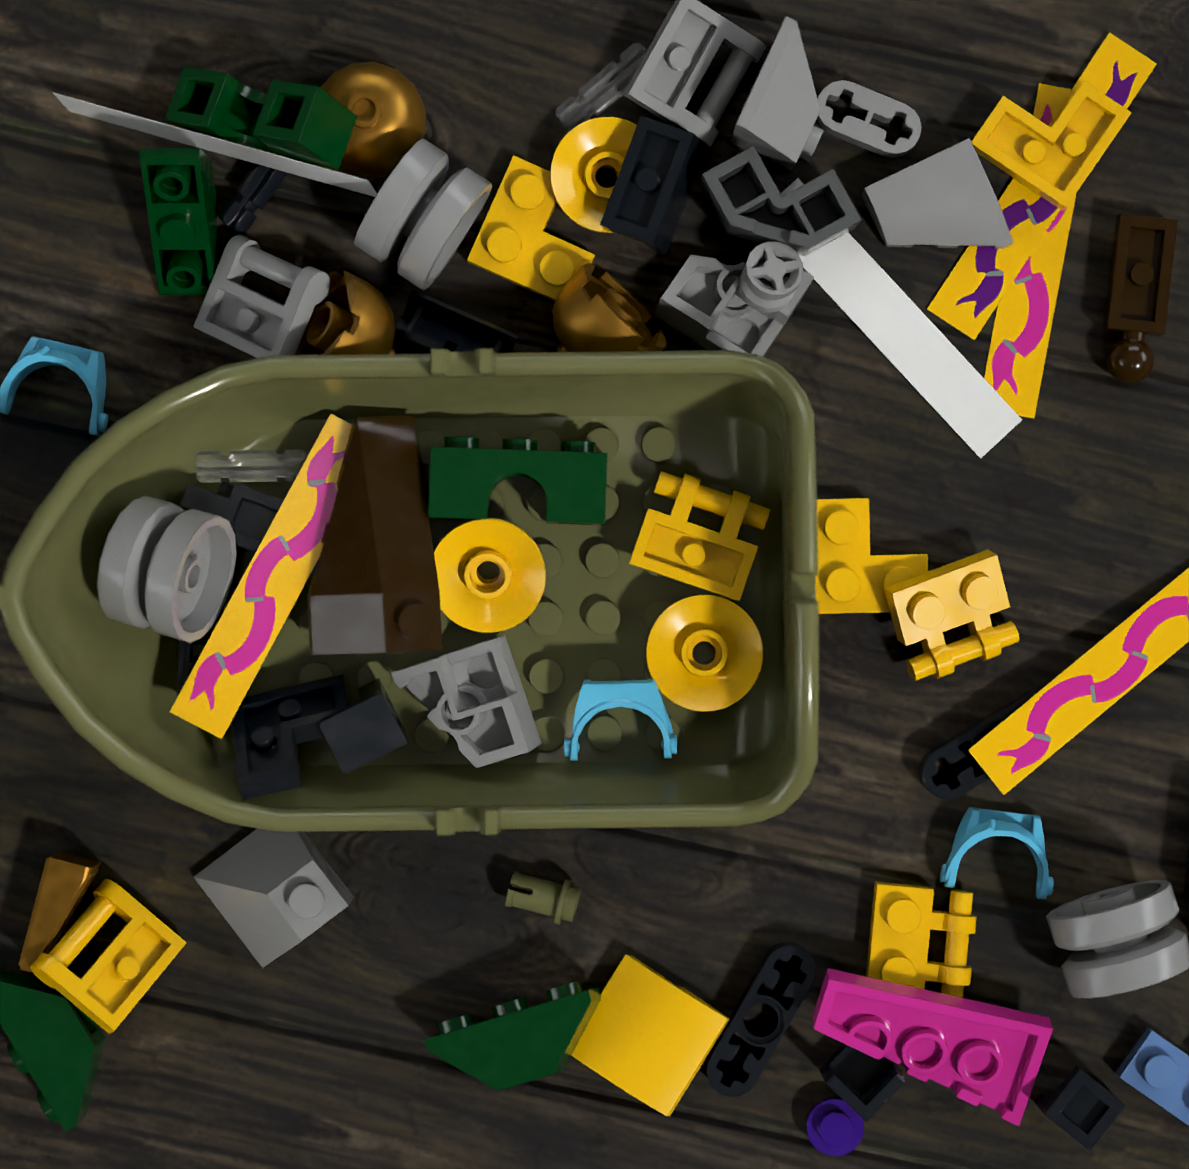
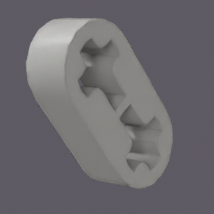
M844 80L832 82L818 96L821 111L816 119L817 123L825 132L884 157L896 158L911 151L920 138L922 127L919 116L914 109L900 101ZM841 94L849 96L851 98L849 107L856 112L866 115L864 121L846 115L841 123L835 122L831 119L833 109L826 106V101L836 102ZM894 116L902 118L904 120L902 129L909 133V138L900 137L894 145L884 141L886 131L870 124L872 118L883 123H889Z

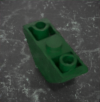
M141 148L139 158L159 295H206L217 269V200L212 161L200 148Z
M0 970V1025L11 1042L7 1045L10 1058L21 1073H30L41 1091L37 1094V1100L43 1113L52 1123L59 1121L66 1133L76 1127L87 1114L105 1036L98 1024L56 989L49 987L39 979Z
M576 981L546 990L549 1002L528 1008L526 999L523 997L493 1006L492 1010L495 1018L474 1024L471 1014L438 1023L441 1035L424 1039L427 1051L497 1091L556 1074L565 1069L601 1000L599 989L597 987L582 991L580 982Z

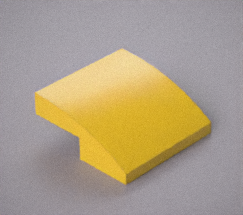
M625 954L600 995L601 1000L571 1056L633 1097L665 1116H670L730 1019L686 988L676 986L634 956Z

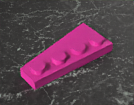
M827 968L812 1016L814 1030L877 1060L883 1057L905 1067L907 1074L926 1083L928 1079H931L955 1091L957 1098L976 1107L979 1103L1000 1112L1002 1119L1016 1126H1020L1053 1031L1050 1017Z

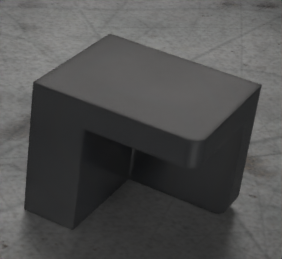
M380 678L358 688L359 701L320 720V729L344 774L408 744L405 727Z
M844 1043L819 1068L824 1082L866 1122L906 1081L899 1067L891 1060L884 1057L877 1060Z
M1077 1065L1050 1099L1041 1094L1034 1102L1046 1117L1089 1151L1126 1106L1107 1087H1103Z

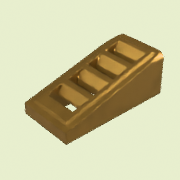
M62 851L46 859L18 964L20 970L32 972L30 966L41 953H50L97 874L101 862Z

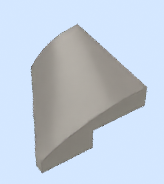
M970 138L865 187L862 193V198L886 247L935 245L937 248L994 246V249H1004L1013 244L1012 236L998 200Z
M690 255L660 298L654 316L707 350H732L764 357L809 288L814 276L803 271L801 282L795 291L792 301L782 310L774 313H763L752 309L744 302L739 292V279L745 267V262L737 265H725L716 258ZM759 278L760 281L773 287L772 282L765 278Z
M505 634L391 673L394 683L400 689L406 686L428 709L430 713L427 717L439 730L449 732L458 743V750L475 768L530 752L542 744Z

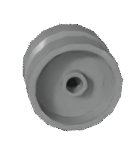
M424 138L413 145L386 179L367 211L353 243L357 248L378 262L392 257L405 243L397 262V273L422 291L433 283L455 254L480 214L492 189V184L468 167L454 173L441 187L449 169L448 154Z
M149 496L133 500L118 516L108 534L100 559L97 585L99 603L106 617L141 629L151 626L154 632L189 643L202 638L216 622L226 603L233 581L236 562L235 533L230 522L218 515L196 509L184 512L181 507L173 503Z
M1150 880L1109 888L1075 899L1050 911L1046 918L1054 944L1062 949L1076 950L1061 966L1069 994L1072 997L1096 998L1129 992L1159 983L1189 968V942L1186 933L1176 928L1164 927L1179 912L1170 882L1166 880Z

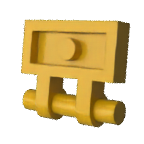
M661 471L653 493L675 500L671 514L667 515L649 508L647 509L629 564L740 602L759 546L739 540L737 536L741 524L763 531L771 509L750 502V495L735 490L732 495L703 486L700 484L701 478L684 473L683 478ZM692 506L724 517L720 531L716 532L687 522Z
M989 549L884 588L897 640L905 646L921 641L924 653L906 660V668L913 681L930 675L939 679L954 673L955 666L978 657L982 661L1001 655L1002 648L1018 643L1020 640L1018 630L1012 621L995 627L992 626L990 614L1009 608L1010 604L998 556ZM967 623L970 636L946 645L943 632Z
M875 882L866 977L924 990L925 981L942 983V994L963 998L964 986L970 985L972 967L966 965L969 934H975L977 916L971 914L973 892L951 890L949 911L932 910L934 889L932 887ZM930 930L947 932L944 962L927 961Z

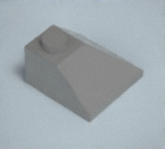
M786 16L736 123L730 143L744 150L754 146L760 157L792 171L799 157L808 162L810 161L824 130L814 126L821 110L797 21Z
M256 829L194 876V879L262 968L299 944L349 906L354 899V896L305 832H274Z

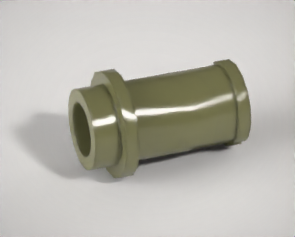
M514 871L510 881L512 887L533 893L528 895L508 889L505 906H513L554 917V924L560 925L562 920L573 922L581 889L572 887L571 880L565 879L564 884L526 875L521 873V871Z

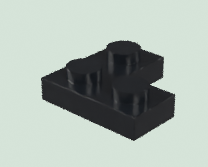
M343 674L244 697L232 719L237 782L243 800L302 786L297 744L325 738L320 729V720L350 705L349 691Z

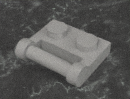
M675 0L623 95L670 125L694 133L703 146L710 148L719 133L715 128L751 62L758 63L766 49V45L698 0ZM723 42L729 46L732 52L698 113L694 115L685 108Z
M236 235L229 240L224 249L193 327L256 358L271 355H295L315 305L321 303L329 292L330 278L328 274L311 266L302 269L261 250L255 240L244 235ZM253 271L290 288L291 290L285 305L241 285L245 273Z

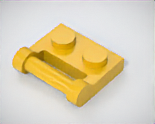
M104 879L93 892L95 900L50 953H41L30 966V969L39 980L49 987L56 989L108 1034H111L187 942L121 886L109 879ZM112 914L120 916L127 924L81 979L78 978L67 967Z

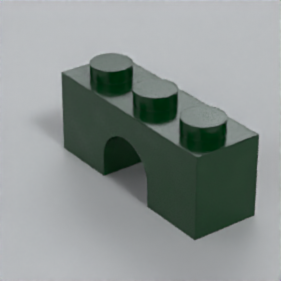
M183 67L164 120L175 127L318 167L339 170L357 115L318 86L272 80L268 94L242 84L228 73Z
M444 437V447H431L428 517L432 520L460 521L489 518L490 497L496 486L511 477H526L536 482L546 496V524L604 526L607 453H595L596 443L588 441H561V451L537 450L538 441L531 439H503L502 449L479 448V438Z

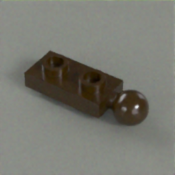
M1119 214L1116 216L1103 330L1122 332L1121 340L1113 345L1107 358L1110 373L1120 382L1127 384L1138 383L1151 373L1154 365V356L1150 347L1145 343V335L1159 337L1165 335L1178 220L1130 214Z

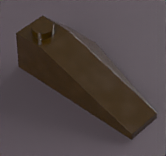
M414 415L356 417L353 420L337 481L338 492L330 522L326 524L321 542L324 544L315 577L312 576L307 594L310 654L393 653L443 649L440 591Z

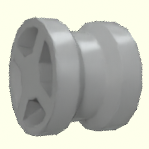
M765 242L756 246L749 254L739 279V292L744 302L752 309L763 313H774L784 309L792 301L803 276V262L798 253L789 245L781 242ZM759 278H765L772 282L773 287L760 281Z

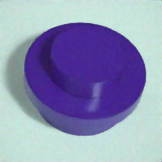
M833 1097L818 1102L811 1109L806 1121V1131L810 1142L818 1151L829 1156H842L850 1153L859 1145L864 1133V1122L842 1098Z

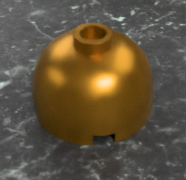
M377 62L352 63L335 71L320 87L357 115L339 170L343 173L361 178H386L393 172L413 145L424 137L426 131V108L415 85L397 69Z
M591 263L583 265L558 293L552 310L554 331L562 343L557 348V352L662 351L667 346L665 336L661 330L652 337L650 331L644 325L652 316L639 300L609 273L605 272L599 279L592 276L595 265Z
M344 271V276L336 272L329 273V292L321 303L315 305L295 355L395 354L394 314L383 294L367 281L349 272Z

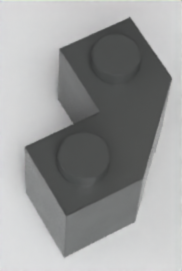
M754 146L703 173L700 180V186L727 234L760 244L765 242H781L789 245L798 255L806 256L850 232L862 220L834 169L782 197Z

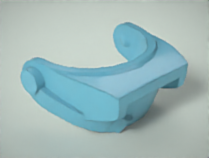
M32 336L17 362L10 369L1 384L0 413L9 414L18 386L31 372L48 365L66 366L78 374L91 395L93 406L89 433L98 436L100 432H105L108 414L103 413L106 393L104 354L99 351Z
M654 679L583 681L575 708L571 738H564V757H569V761H578V752L580 750L578 737L584 725L600 711L616 707L637 709L648 715L662 732L663 740L661 747L664 752V759L672 758V754H677V735L673 733L671 721Z
M968 807L956 832L947 863H943L941 867L940 881L944 882V886L954 888L961 858L969 848L988 837L1007 836L1024 842L1033 854L1037 865V899H1046L1047 895L1051 896L1054 880L1053 877H1049L1040 816Z

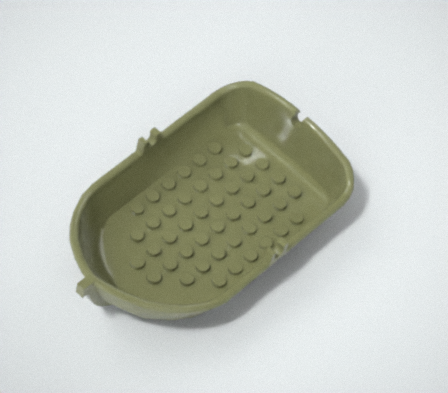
M431 349V354L271 355L222 365L164 391L123 417L72 461L36 510L8 557L0 583V611L9 638L35 680L79 735L119 769L165 797L229 824L274 832L437 830V835H453L455 832L480 831V834L497 835L502 829L737 827L763 822L785 812L801 796L810 784L818 763L819 601H816L815 589L816 575H818V525L814 413L805 391L795 378L779 363L757 354L732 350L496 353L493 349H475V352H449L447 349ZM330 414L350 424H353V420L356 417L414 415L428 511L431 447H444V437L479 438V448L502 449L503 439H531L538 441L537 450L561 451V441H588L596 443L595 453H607L604 526L546 524V496L536 482L526 477L508 478L499 483L492 492L489 503V518L508 521L528 533L539 547L546 568L545 589L538 606L527 619L508 630L493 633L472 631L456 624L441 611L443 649L393 653L311 655L307 594L312 576L314 575L310 574L245 697L343 674L348 687L351 705L360 700L358 688L380 678L405 727L408 744L347 774L342 772L325 738L297 744L302 786L243 800L237 782L232 721L223 738L220 739L170 713L177 699L179 640L154 632L151 626L141 629L109 619L99 603L97 583L100 559L106 540L120 513L133 500L149 496L173 503L182 508L180 503L188 484L217 494L221 483L225 482L233 486L235 483L284 501ZM663 471L683 478L684 473L701 478L700 484L729 495H732L735 490L750 495V502L770 508L769 517L763 531L741 524L737 539L759 547L740 602L728 599L748 613L756 624L762 639V667L750 691L731 706L720 710L702 712L686 709L673 703L659 690L663 705L672 724L673 733L677 735V754H672V758L664 759V752L661 747L663 735L658 725L641 711L625 707L605 709L595 714L584 725L578 737L580 745L578 761H569V757H564V738H571L575 708L583 681L646 680V678H652L647 665L646 648L650 631L658 617L669 606L684 598L696 595L719 596L629 564L647 509L649 508L667 515L671 514L675 500L653 493L660 472ZM692 506L687 522L719 532L724 517ZM429 518L433 550L435 551L438 543L450 530L466 521L432 520ZM236 547V562L232 582H240L255 553ZM490 561L481 563L477 568L480 576L485 579H493L500 572L498 566ZM229 599L226 600V603L221 611L225 610L226 606L228 605ZM215 622L207 633L212 634L218 622ZM505 634L542 744L530 752L475 768L458 750V743L449 732L439 730L427 717L430 713L428 709L406 686L400 689L394 683L391 673ZM705 641L699 642L693 648V658L699 664H708L713 660L715 650L710 643ZM193 645V656H200L205 645Z

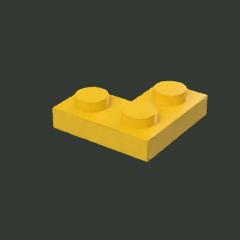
M1083 81L1052 127H1049L1003 96L971 142L977 154L1064 211L1132 112L1086 81Z
M513 155L467 258V262L552 301H556L558 293L566 282L583 265L587 263L592 264L595 254L544 232L557 203L551 187L550 171Z
M869 498L817 499L818 575H816L815 589L816 601H819V614L890 612L884 588L928 572V554L870 555Z

